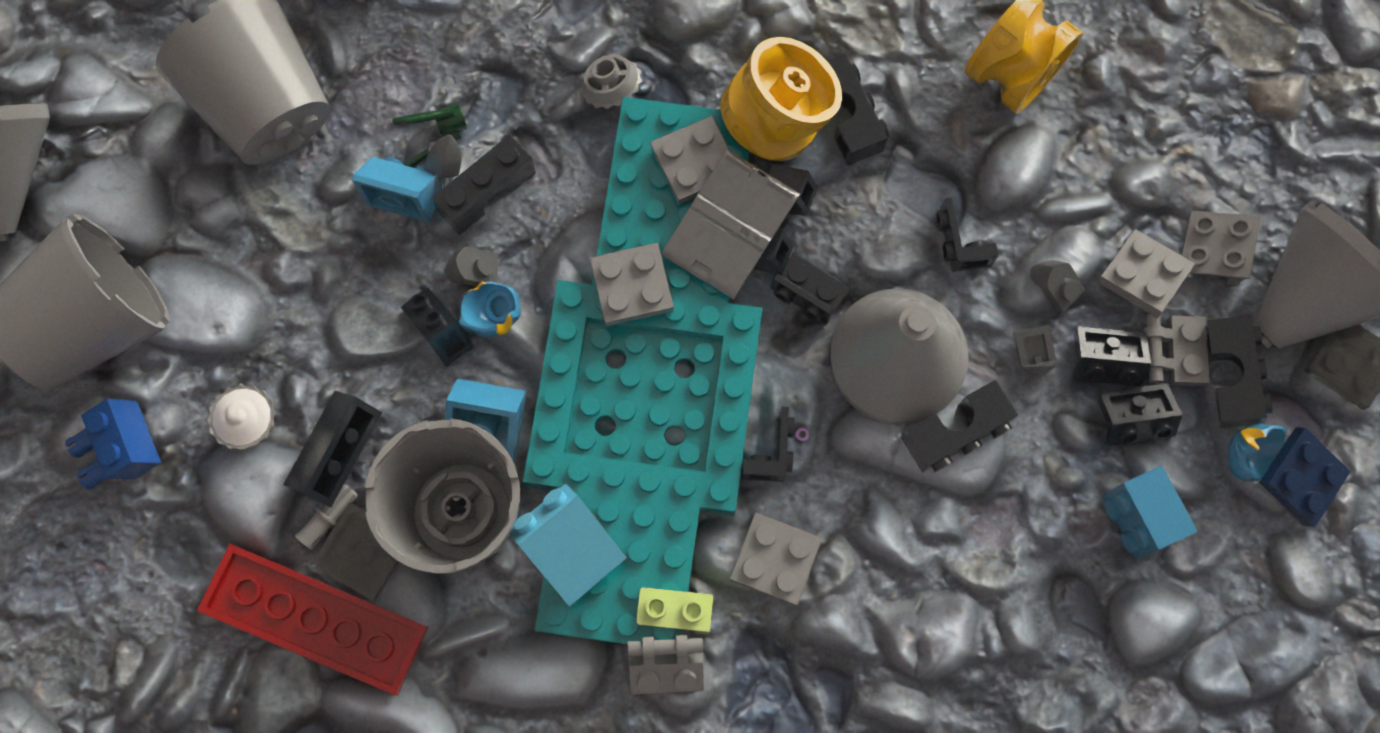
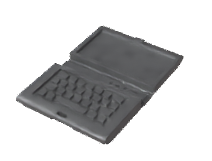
M727 149L661 255L734 300L800 193Z

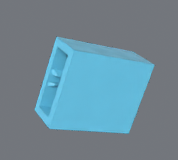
M566 483L562 487L549 492L544 501L532 512L519 517L509 534L568 606H571L627 558L580 497Z

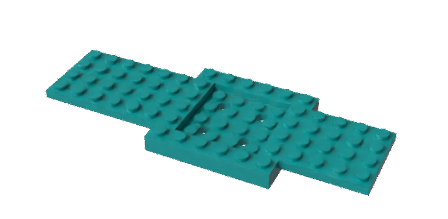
M623 97L597 256L658 243L660 253H662L695 200L694 198L678 205L650 148L651 141L712 116L728 149L748 161L749 151L741 146L728 131L720 109ZM662 255L674 306L673 312L606 326L594 274L592 285L562 280L557 281L523 483L526 487L551 491L562 487L566 483L580 497L627 558L571 606H568L543 576L535 632L628 645V641H643V637H654V640L676 639V635H682L683 630L637 624L640 589L653 588L688 592L699 511L735 516L763 308L729 303L728 296ZM615 352L621 353L626 357L625 364L618 369L611 368L606 363L608 356ZM680 362H689L694 367V373L688 378H681L674 371L676 365ZM602 419H611L616 424L614 432L608 436L598 434L596 431L597 423ZM671 428H678L683 431L685 439L679 445H670L664 438L665 433Z

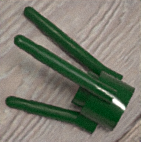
M459 104L437 111L396 117L392 120L394 124H412L435 120L440 134L446 132L452 135L455 140H460L459 132L467 129ZM429 148L413 157L404 165L413 167L426 159Z

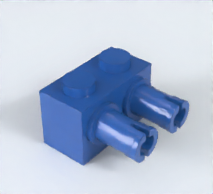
M105 399L81 415L85 429L65 441V445L70 447L67 449L69 454L74 458H81L92 449L95 451L97 460L77 472L78 478L86 476L79 482L82 487L88 490L94 489L106 479H136L161 463L139 404L133 400Z

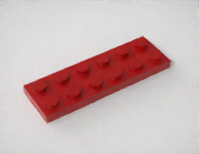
M229 544L197 609L200 613L395 696L399 695L429 628L232 544Z

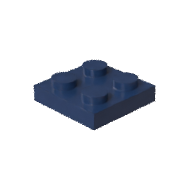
M1295 427L1259 483L1304 526L1316 527L1351 471L1307 428Z

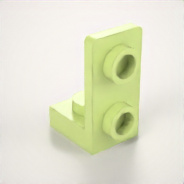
M641 588L637 624L695 631V634L709 635L713 595Z

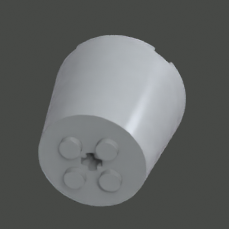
M276 0L215 1L207 5L210 10L209 13L194 23L187 18L167 37L157 54V69L163 78L245 164L257 165L266 163L296 150L310 139L327 121L331 108Z
M71 214L63 219L0 284V359L28 383L43 390H53L167 328L165 325L170 322L169 313L158 290L139 265L133 269L120 254L124 248L110 234L90 219L79 214Z
M457 419L430 422L427 420L399 432L385 444L374 459L365 484L367 511L365 514L375 539L390 556L400 563L415 570L428 573H452L465 570L494 555L509 538L520 504L519 478L509 453L486 430L472 423ZM457 503L461 506L465 505L466 512L462 516L457 514L453 517L456 513L453 507Z

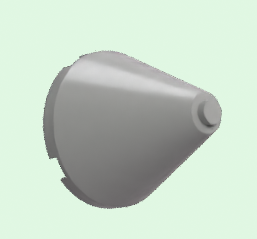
M48 104L0 106V241L9 240L8 234L16 232L50 120Z
M1313 199L1300 210L1253 324L1260 325L1262 344L1267 349L1272 345L1281 349L1380 318V250L1326 205L1321 203L1316 208L1315 204L1317 202Z
M908 289L881 290L855 302L839 320L832 336L829 352L832 366L831 373L842 396L860 413L887 424L921 422L946 408L964 383L969 359L964 332L952 313L930 296Z

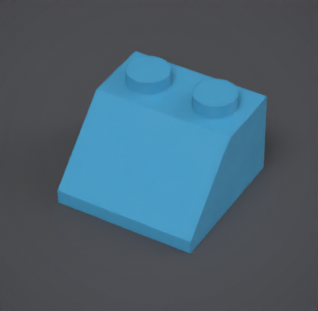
M372 157L352 177V182L366 206L430 223L435 209L432 197L442 189L438 176L428 171L424 166L412 168L405 166L401 161L392 157H385L384 160Z
M457 379L446 399L445 420H462L486 430L503 445L514 463L524 420L526 391Z

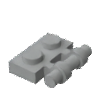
M1151 314L1147 315V327L1143 329V333L1147 335L1151 366L1148 370L1149 382L1154 384L1163 383V372H1170V385H1208L1209 365L1206 317L1170 316L1167 319V328L1161 326V315L1159 318ZM1162 342H1168L1169 358L1162 356Z
M676 635V639L654 640V637H643V641H628L631 695L704 691L702 638L687 639V635Z

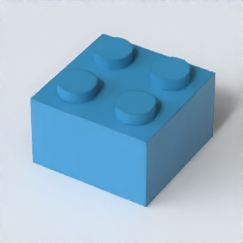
M1162 465L1128 480L1102 495L1105 499L1104 508L1111 520H1116L1122 532L1120 535L1121 541L1125 549L1129 553H1133L1135 559L1158 551L1198 532Z

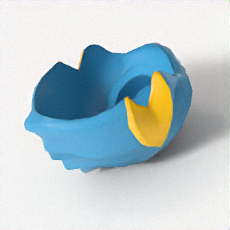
M482 281L476 288L468 290L462 297L459 308V325L466 331L486 338L508 333L512 325L520 317L519 294L510 286L492 281Z
M1253 423L1237 431L1229 441L1227 450L1229 468L1232 474L1242 481L1254 482L1262 479L1285 444L1286 427Z

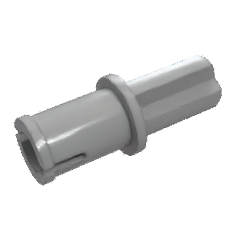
M344 484L332 507L323 505L321 509L316 507L315 511L317 512L295 537L313 551L332 526L337 527L339 525L336 521L357 498L356 492Z

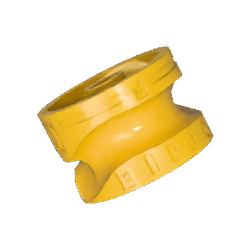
M1016 0L980 42L964 70V73L979 85L987 80L999 82L1001 84L1002 103L1015 114L1022 112L1042 92L1071 56L1084 34L1069 21H1064L1058 26L1047 24L1043 19L1042 12L1045 8V3L1042 0Z
M776 37L764 40L755 48L747 63L740 68L724 90L720 101V110L728 131L741 146L767 160L787 161L799 156L813 141L817 131L821 130L837 113L842 101V90L835 71L818 52L800 41Z

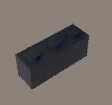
M334 391L283 485L311 500L332 507L382 412L356 396Z

